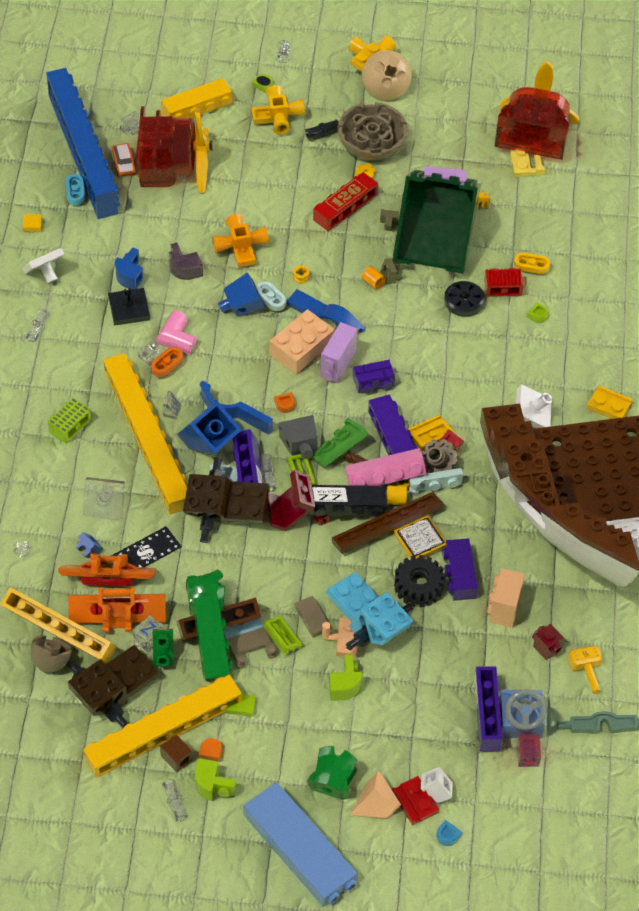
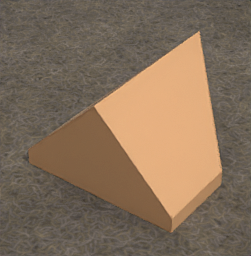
M380 771L365 784L350 813L351 816L389 818L401 806Z

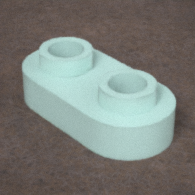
M260 282L256 286L262 302L273 311H281L285 308L286 297L270 282Z

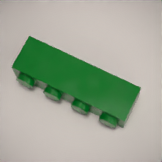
M218 594L192 598L203 679L225 677L230 674L229 671H232L231 659H227L226 651H229L228 639H224L223 631H226L225 619H221L220 611L223 610L222 598L218 599Z

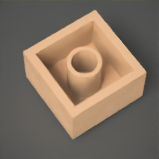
M501 568L500 575L495 576L487 614H490L489 622L513 628L521 598L524 573Z

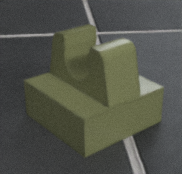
M381 209L380 223H385L384 230L391 231L392 224L398 225L399 211Z
M392 258L384 259L380 270L381 274L386 277L385 284H392L395 279L401 278L403 271H397L400 264L394 263Z

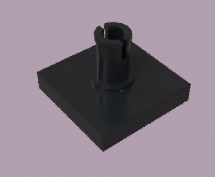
M128 288V290L124 289L123 291L108 293L114 326L150 320L144 288Z

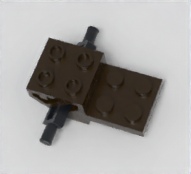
M215 457L213 468L209 471V475L189 474L183 512L186 515L201 519L200 530L202 532L200 542L208 543L209 532L213 529L214 522L264 523L270 485L268 483L230 481L227 476H222V470H220L222 459Z
M135 645L107 664L102 659L87 669L84 667L79 668L73 660L67 664V667L74 674L72 679L68 681V688L93 716L105 715L111 722H117L122 729L129 722L122 716L124 711L121 707L127 704V699L160 676L159 671Z

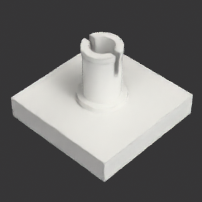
M59 248L28 262L22 267L24 274H27L36 269H41L47 283L58 279L51 263L62 257L64 252L62 248Z
M521 384L517 387L516 404L520 403L524 420L531 421L532 426L535 428L550 427L552 403L550 394H540Z

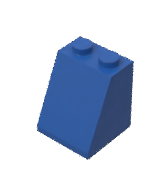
M216 401L201 412L177 435L189 449L215 454L242 429L219 402Z

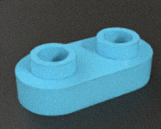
M71 174L66 178L67 201L72 205H80L85 200L83 178L78 174Z

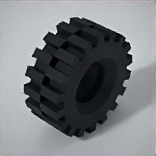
M413 555L411 560L405 558L403 563H399L398 569L396 568L394 590L395 593H398L397 597L399 599L403 598V603L405 604L411 602L413 607H415V604H419V608L424 607L425 603L427 606L432 605V600L436 603L438 597L442 595L445 574L443 573L442 566L438 567L439 563L436 560L432 562L431 557L428 556L427 559H423L424 555H419V558ZM422 576L427 579V582L416 584L412 581V578Z

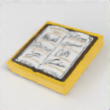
M428 515L394 530V535L410 559L413 555L416 558H419V555H424V558L445 548V539Z

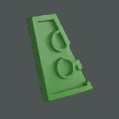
M347 418L344 421V427L341 430L337 429L333 433L335 436L332 440L325 441L313 454L314 461L323 468L332 464L336 458L347 453L351 447L360 443L369 435L367 430Z

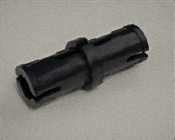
M335 119L331 122L319 123L318 126L305 129V132H308L305 135L308 140L318 136L324 137L327 133L338 130L339 121Z

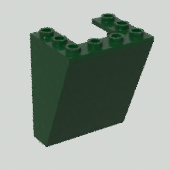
M414 170L406 175L392 261L408 265L415 263L446 269L445 271L463 274L465 272L481 184L477 183L478 180L475 179L461 181L460 177L457 176L443 178L442 174L439 173L425 175V171Z

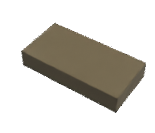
M310 596L296 602L295 608L312 638L322 634V624L328 621L314 597Z

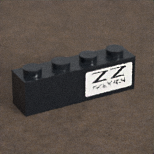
M311 485L315 508L308 515L378 517L385 513L388 506L385 486Z

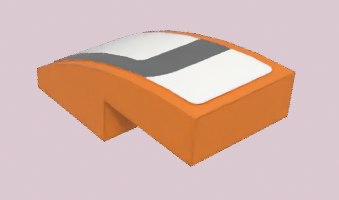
M129 143L111 146L118 177L135 174L136 171Z

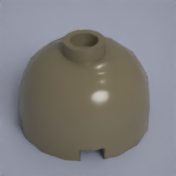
M41 635L33 638L30 656L40 671L51 673L61 670L68 664L72 650H70V644L62 639L53 637L52 640L46 639V635Z

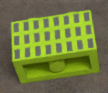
M72 398L69 402L64 403L56 414L49 418V433L67 444L91 421L90 408Z

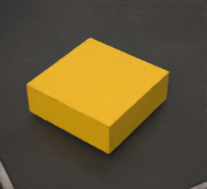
M24 214L23 232H41L42 214Z

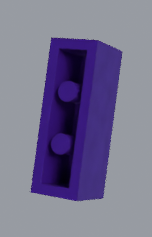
M469 538L446 540L445 548H442V558L447 562V565H445V576H449L450 580L447 583L448 593H452L453 601L477 599L478 584Z

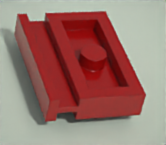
M419 776L400 784L399 787L392 788L393 793L401 804V809L412 826L439 813V808L433 798L427 794L426 790H421V779Z

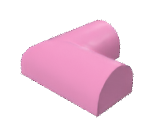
M174 310L158 334L156 343L168 348L177 347L183 353L190 355L197 343V337L183 332L188 323V318L183 312Z

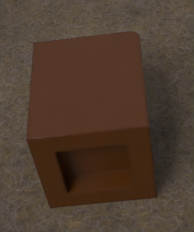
M174 735L160 746L161 757L176 773L193 761L192 750L178 735Z

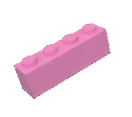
M420 448L345 466L349 485L380 486L427 474Z

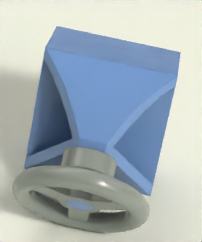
M501 690L499 703L502 738H542L545 727L544 719L547 713L542 690Z

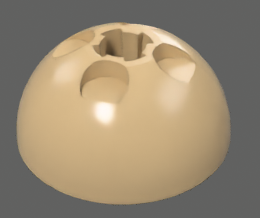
M391 50L378 51L372 54L364 63L362 69L364 87L369 94L379 100L391 101L398 99L406 93L411 84V67L405 57L398 52Z

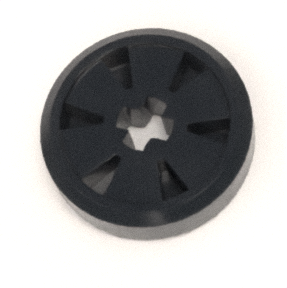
M470 281L452 283L446 289L444 297L447 309L458 316L477 314L483 308L485 300L481 287Z

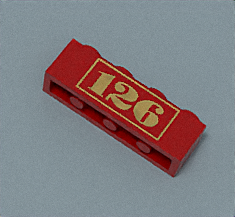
M365 172L354 176L350 182L342 185L338 191L330 194L326 200L318 203L313 208V221L329 232L378 195V182Z

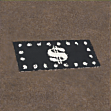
M167 526L111 556L127 554L129 564L136 567H147L182 548V546Z

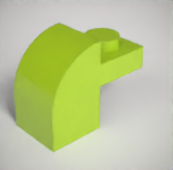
M345 654L344 672L329 673L330 701L351 699L361 689L362 672H358L357 662H353V654Z
M198 758L195 768V785L198 793L209 801L213 800L214 794H218L221 797H235L236 780L218 777V761Z

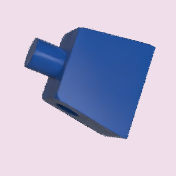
M248 272L224 288L227 299L218 303L222 312L232 309L236 316H242L265 308L255 282Z

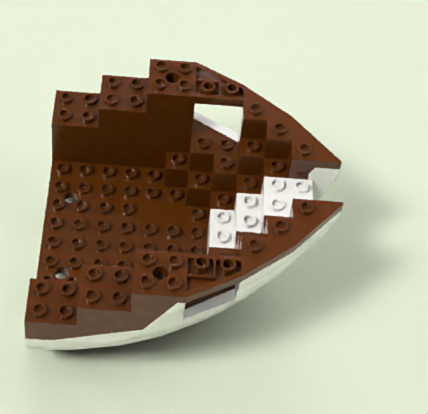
M520 403L482 408L480 427L492 470L516 508L550 543L581 565L617 586L625 587L628 583H631L639 574V415L533 429L531 421L524 420ZM633 432L636 434V436L631 437L627 435V433ZM555 441H558V442H560L562 445H561V446H555V445L552 444V443L555 442Z

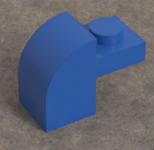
M132 247L129 253L124 255L123 259L117 257L115 261L116 279L125 288L137 289L144 279L143 267L137 265L140 260L139 250Z

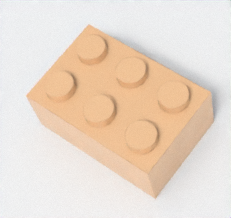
M307 309L269 341V355L297 375L323 352L335 329Z

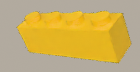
M224 78L162 99L161 110L168 123L173 125L195 117L194 112H199L201 115L232 104V90Z

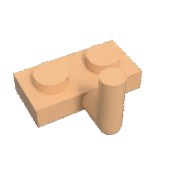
M348 618L339 619L338 633L330 632V623L324 622L322 624V638L324 640L337 641L336 656L345 657V654H353V658H356L357 646L352 650L346 648V643L354 639V632L349 627L352 622Z

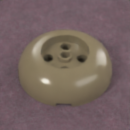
M375 102V105L360 103L352 106L343 113L338 123L339 138L346 150L354 156L366 160H381L394 155L404 145L408 130L407 122L398 110Z

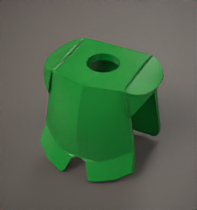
M217 569L200 576L191 575L187 577L186 591L191 616H194L192 598L218 594V599L222 598L223 607H225V586L218 583L223 578L220 570Z
M334 746L319 748L316 771L309 776L307 783L316 792L338 799H346L349 797L348 786L357 772L355 765L358 760L347 750H344L338 756L335 754Z

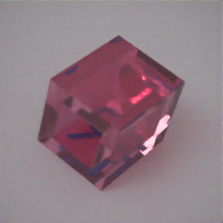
M532 733L518 735V767H539L541 760L539 735Z

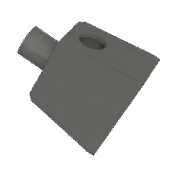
M310 415L278 423L279 437L289 453L293 456L301 454L304 459L311 458L313 456L312 451L317 450L314 416Z

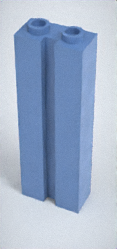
M277 782L243 805V815L322 907L335 903L340 897L339 893L342 891L343 893L345 891L349 892L356 886L358 873Z

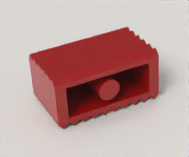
M492 268L485 270L486 296H514L523 294L522 269L505 268L503 270Z

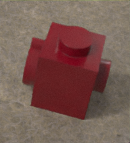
M551 624L540 626L532 635L534 639L533 647L545 660L558 654L563 648L564 637Z

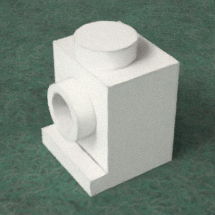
M440 767L422 774V791L426 790L427 794L433 797L437 803L452 798L453 782Z

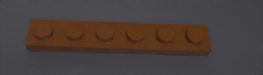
M434 492L428 493L331 537L332 544L343 554L443 508V502Z

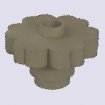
M434 439L426 443L425 451L421 452L426 473L454 469L453 466L459 463V454L454 450V445L445 439H442L440 442Z

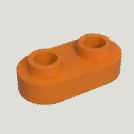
M171 347L158 356L151 364L153 375L165 377L178 367L183 361L182 350L177 347Z

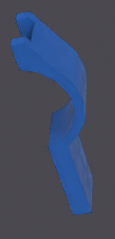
M298 289L287 299V305L300 313L308 309L320 319H329L337 325L342 322L357 328V332L365 331V327L342 306L336 304L326 305Z
M202 380L200 382V396L208 408L216 401L210 394L211 385ZM241 401L232 405L220 404L232 419L239 418L268 435L273 430V418Z

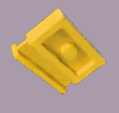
M598 385L587 404V409L610 419L625 417L633 399Z
M440 414L408 428L412 440L420 448L421 452L425 451L426 443L434 439L439 442L448 429L454 433Z

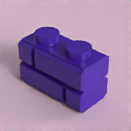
M390 360L353 367L352 376L358 393H370L377 389L387 390L395 384V374Z

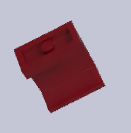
M296 470L290 473L292 487L281 496L269 493L267 507L270 525L284 531L288 530L315 508L310 475Z

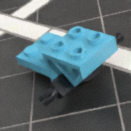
M356 572L326 591L328 597L352 622L349 627L354 632V639L346 643L348 650H352L356 646L364 647L370 642L384 645L410 628L414 622L407 614L413 610V606L410 603L401 607L388 592L378 597Z

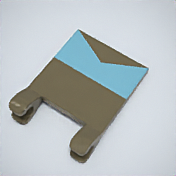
M261 618L227 627L226 631H223L225 639H228L229 647L239 669L246 667L243 653L261 647L265 648L269 659L276 657V648L264 629Z

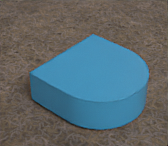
M445 820L438 828L436 837L441 845L452 846L462 836V831Z

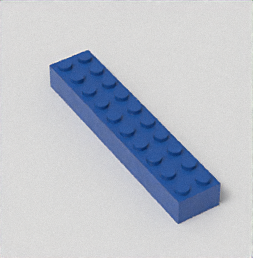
M66 68L46 72L49 99L79 174L83 178L85 189L97 219L117 215L118 207L120 206L117 196L119 195V189L117 184L114 185L113 183L114 177L112 172L108 171L107 159H103V149L101 146L98 147V137L96 134H93L92 123L88 122L87 110H83L82 98H78L77 86H73V76L68 73Z

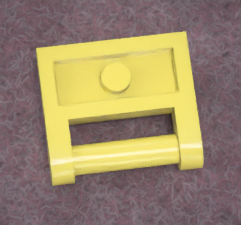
M540 144L510 147L514 177L543 176L545 174V168L542 166ZM529 154L534 155L535 168H531Z

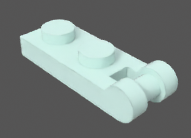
M462 469L427 473L426 475L410 478L409 493L412 496H417L423 491H436L441 488H454L462 485Z

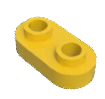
M518 253L514 259V266L525 272L545 274L549 271L550 260L545 256Z

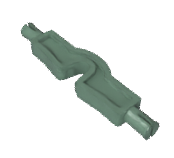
M602 711L591 716H572L570 721H557L558 730L571 729V733L598 734L601 730L600 723L605 722L610 733L637 731L639 719L637 715H616L611 712Z

